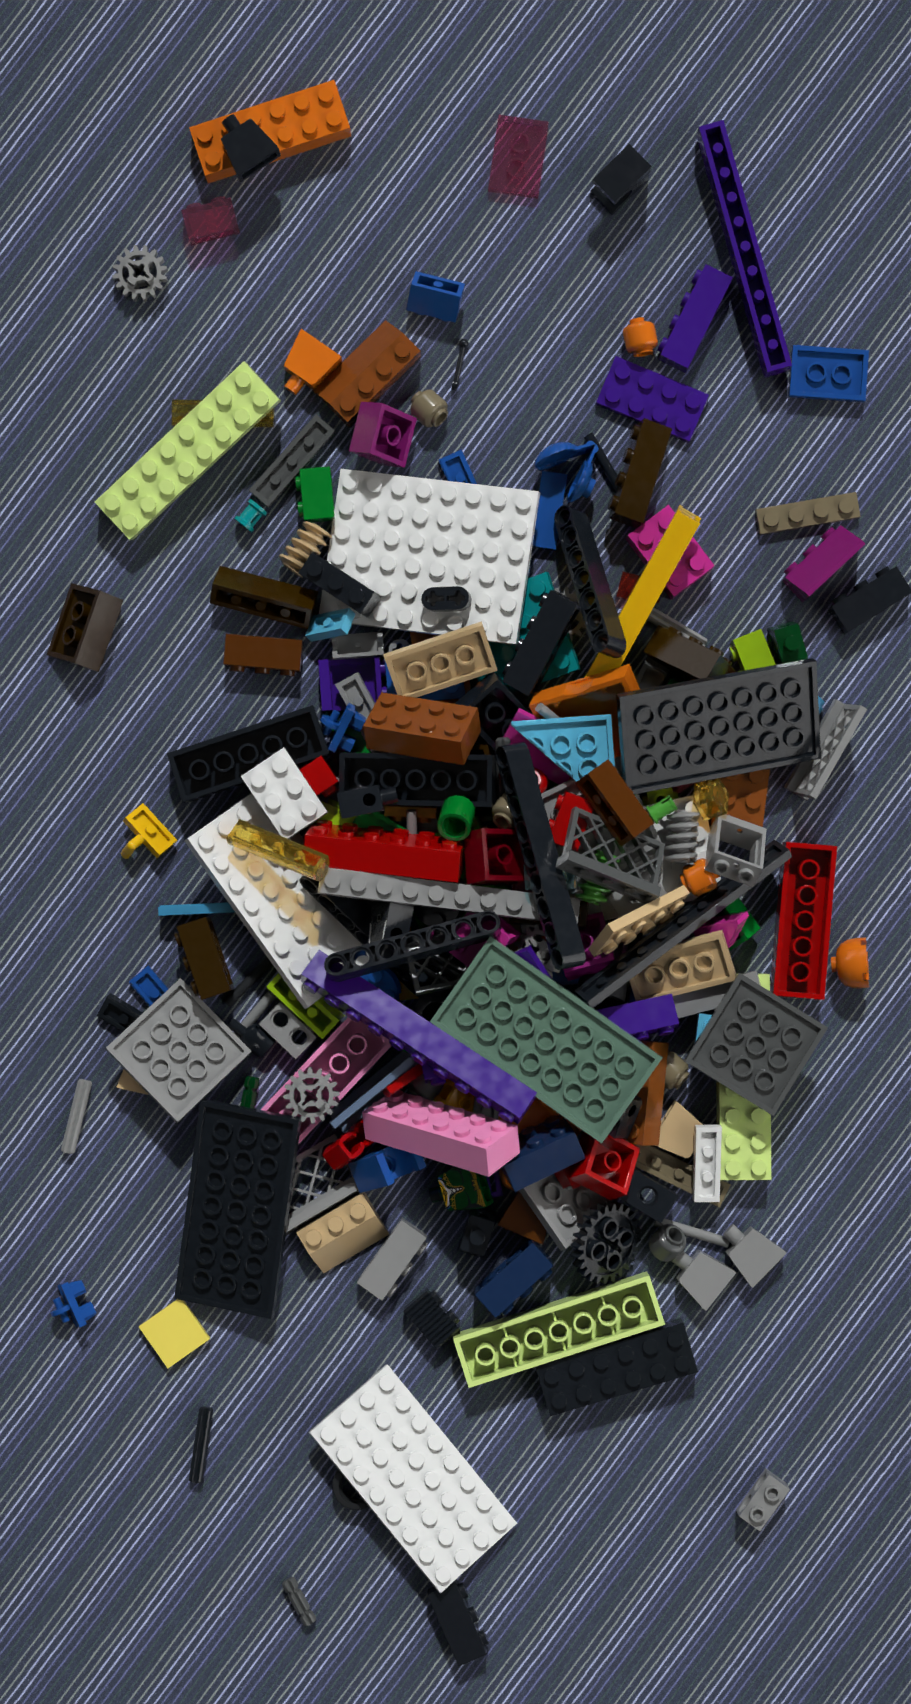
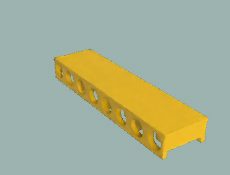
M681 505L678 506L618 615L626 639L624 654L619 658H612L597 653L585 677L622 665L699 527L701 520L699 516L684 509Z

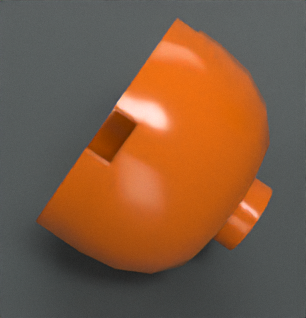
M866 937L844 941L837 948L836 957H831L832 972H837L839 980L851 988H869Z

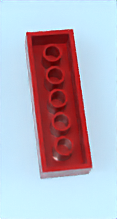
M318 820L317 823L312 824L305 834L303 865L457 883L464 870V839L451 841L444 837L435 836L433 832L422 831L419 834H409V830L401 828L394 829V831L383 830L381 826L358 828V825L355 823H343L342 826L332 825L333 822L329 820Z
M782 842V845L790 850L792 858L780 866L770 992L777 996L824 1000L837 846Z

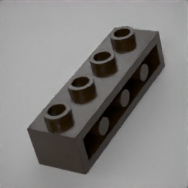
M645 418L638 424L633 425L629 435L632 442L630 448H626L622 458V462L625 465L623 471L618 473L615 480V486H618L616 494L611 496L607 509L610 510L609 519L634 528H638L644 523L672 428Z
M219 566L212 583L210 604L308 629L315 611L318 591Z

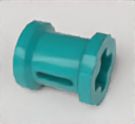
M249 499V505L240 516H236L234 519L252 533L254 525L262 515L266 516L267 512L252 499Z

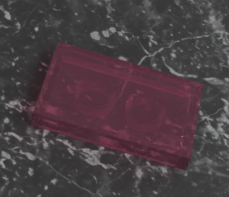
M505 115L498 116L488 192L538 199L549 125L548 121Z

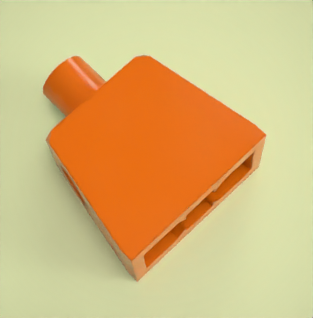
M301 329L284 363L285 371L291 375L284 387L294 395H297L304 384L314 390L341 364L342 357Z

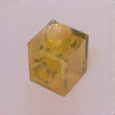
M720 778L694 784L693 804L697 811L700 812L703 821L727 814L729 793Z

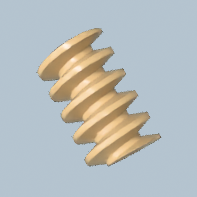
M308 521L303 522L306 531L301 529L297 531L300 539L292 537L291 542L294 547H285L288 556L284 554L279 555L283 565L301 578L303 576L298 574L299 570L303 567L312 552L321 554L317 545H327L323 537L332 538L323 528Z

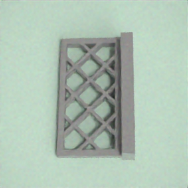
M834 699L819 724L821 759L797 763L784 788L804 800L809 798L817 799L867 709L861 705L844 704Z
M336 1134L296 1157V1163L298 1164L294 1171L295 1175L289 1209H295V1211L288 1215L286 1235L359 1193L353 1176L343 1182L334 1179L337 1170L332 1171L331 1178L317 1175L321 1160L326 1161L322 1157L324 1147L338 1139ZM320 1150L318 1156L312 1155L313 1153ZM306 1157L317 1159L313 1174L300 1170L302 1160ZM299 1173L313 1176L309 1191L295 1188ZM316 1178L330 1181L327 1192L322 1195L313 1193ZM333 1182L339 1183V1185L332 1188ZM294 1191L308 1194L304 1206L300 1208L291 1206ZM311 1195L317 1196V1198L310 1201Z

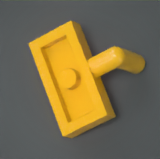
M144 803L123 820L136 835L121 851V856L124 859L130 858L141 844H144L158 858L177 842V839Z

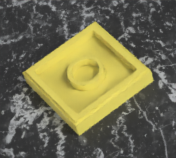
M178 1299L139 1325L140 1330L167 1368L210 1339V1336L187 1303Z

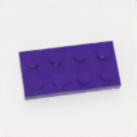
M615 356L596 405L637 422L645 418L672 428L670 436L689 443L709 394Z

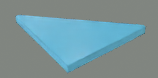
M611 714L511 721V726L575 782L608 759L615 767Z

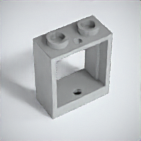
M718 812L708 835L705 870L753 887L763 870L767 829ZM719 840L749 850V862L718 851Z

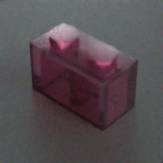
M216 197L211 200V203L203 205L201 203H192L186 206L187 209L181 210L191 246L240 233L231 197Z

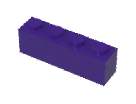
M705 264L702 271L697 269L691 281L695 286L691 293L686 291L680 303V306L684 308L680 316L674 315L669 325V329L672 332L668 339L663 337L657 351L661 352L660 361L684 373L687 372L733 277Z

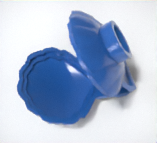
M588 441L580 446L569 442L554 443L539 453L535 460V469H538V471L551 469L571 458L589 453L569 489L566 500L568 503H572L581 496L588 498L596 483V480L591 478L593 473L592 459L599 448L593 441Z

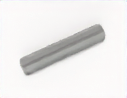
M656 608L652 609L647 618V621L657 627L660 625L668 629L671 626L679 630L683 637L687 639L690 636L695 637L703 643L702 646L704 647L707 644V638Z
M79 1079L77 1082L61 1151L64 1153L73 1154L76 1150L92 1082L86 1079Z

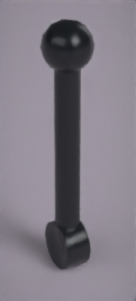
M467 339L459 341L460 352L451 390H457L465 348L469 345Z

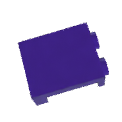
M380 656L342 660H318L322 712H332L333 710L345 711L347 706L335 684L357 672L362 677L375 703L381 692L388 693L387 686L382 687V677L386 676L385 661H380Z

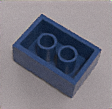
M559 1114L547 1117L544 1122L536 1126L524 1128L518 1134L520 1153L502 1166L501 1170L516 1192L586 1158L574 1130L566 1119Z
M528 1239L474 1287L475 1296L495 1318L500 1314L505 1316L513 1309V1303L517 1298L524 1299L533 1291L532 1286L536 1281L540 1280L543 1282L552 1274V1259L536 1241Z

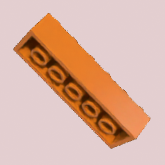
M335 80L189 127L208 184L236 175L221 141V138L228 133L222 125V121L232 114L236 116L240 124L248 119H252L278 146L281 156L272 162L351 137L350 125Z

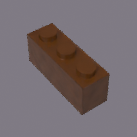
M226 634L223 664L229 667V671L244 672L245 668L255 669L254 673L268 675L270 670L280 671L281 676L295 677V672L301 673L304 642L303 640Z
M609 759L575 783L621 847L654 824L649 813L640 804L633 791L627 786Z

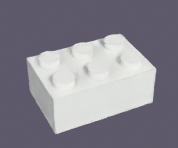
M284 747L241 776L284 841H287L328 813Z

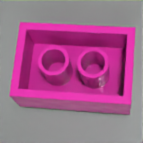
M669 505L631 532L626 538L645 566L675 514ZM692 537L664 588V591L671 600L710 572L715 566L694 537Z

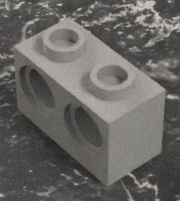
M282 1001L259 1023L295 1059L318 1037ZM278 1012H283L288 1016L286 1026L281 1027L275 1023L274 1017ZM296 1030H302L306 1033L307 1040L305 1043L297 1044L293 1040V1033Z
M765 1468L736 1511L739 1517L761 1531L790 1489L786 1482Z

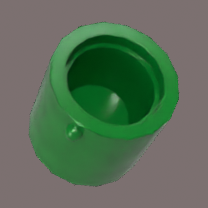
M457 795L448 797L444 801L437 823V829L444 838L451 841H460L468 837L475 816L473 803L468 798Z

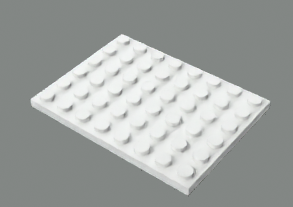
M340 469L334 509L335 519H333L332 538H330L327 561L382 597L367 618L325 590H322L319 614L350 608L355 613L352 622L354 625L432 635H442L482 621L488 642L517 645L540 492ZM431 587H463L469 591L472 598L471 604L466 610L432 612L425 608L421 601L423 592ZM458 592L457 597H449V601H455L458 605H460L462 600H465V597L460 592ZM433 593L432 598H428V602L435 606L436 601H444V598H439Z

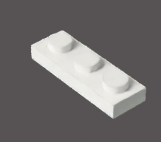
M695 1125L692 1196L694 1202H720L721 1125Z

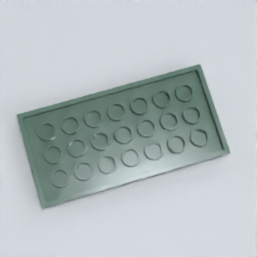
M491 936L430 1021L439 1029L537 1092L536 1097L601 1144L663 1058Z

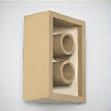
M365 1192L357 1193L300 1227L296 1232L308 1254L323 1273L389 1235L388 1230Z

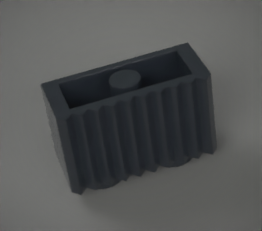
M426 1288L406 1305L403 1311L436 1349H439L460 1330L458 1323L461 1320L452 1309L448 1312L441 1305L444 1300L435 1290L430 1292Z

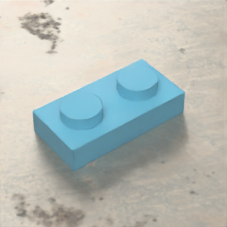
M350 608L313 615L305 636L313 642L347 635L352 627L355 613Z

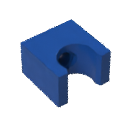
M385 1145L348 1163L359 1193L389 1186L395 1183L394 1179L425 1168L426 1164L422 1156Z

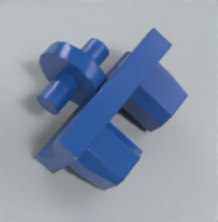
M348 703L340 721L337 720L340 712L337 710H333L330 716L322 715L320 719L321 723L325 725L322 733L329 736L332 729L335 730L328 743L330 744L328 750L334 753L336 749L350 753L356 738L345 734L347 727H350L360 732L366 721V717L355 711V705Z
M82 1280L70 1283L63 1282L57 1285L65 1305H63L60 1297L53 1299L56 1309L50 1312L51 1316L59 1315L62 1322L65 1323L70 1320L66 1312L68 1311L75 1327L80 1328L86 1325V1321L96 1315V1311L91 1302L78 1306L75 1298L86 1293Z

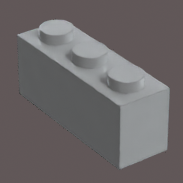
M402 1217L358 1278L357 1284L381 1301L385 1296L390 1298L398 1287L395 1283L400 1275L405 1277L413 1266L410 1262L415 1254L420 1256L428 1244L425 1242L427 1235Z

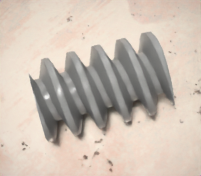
M674 811L673 814L667 815V819L674 821V824L666 826V829L673 832V834L666 836V840L673 842L672 845L665 846V850L672 852V855L665 857L666 861L676 864H694L690 859L697 857L698 853L690 849L697 847L698 843L691 840V838L698 836L699 832L691 828L699 826V822L693 820L692 817L698 816L700 812Z

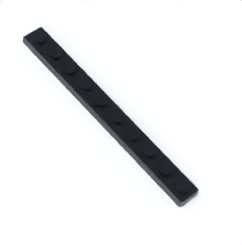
M776 840L765 846L763 870L754 886L792 858L788 848ZM724 877L717 882V887L714 890L697 897L575 989L576 996L594 1008L752 887Z

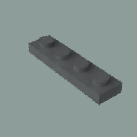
M316 414L249 489V492L269 508L295 477L299 475V469H304L336 433L335 430Z

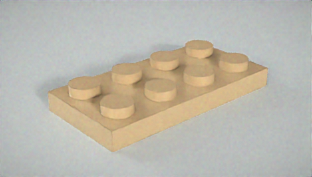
M482 621L383 654L397 695L417 698L498 671Z
M683 885L608 923L588 948L594 957L603 952L607 955L614 951L618 944L623 942L626 945L632 942L638 934H648L657 924L661 923L662 925L674 916L673 913L685 905L683 901L690 892Z
M723 930L684 939L629 981L635 1000L640 1001L668 994L676 996L732 982L737 975Z

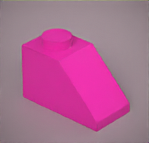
M748 911L712 917L695 930L694 935L696 937L723 930L729 949L741 932L749 916Z

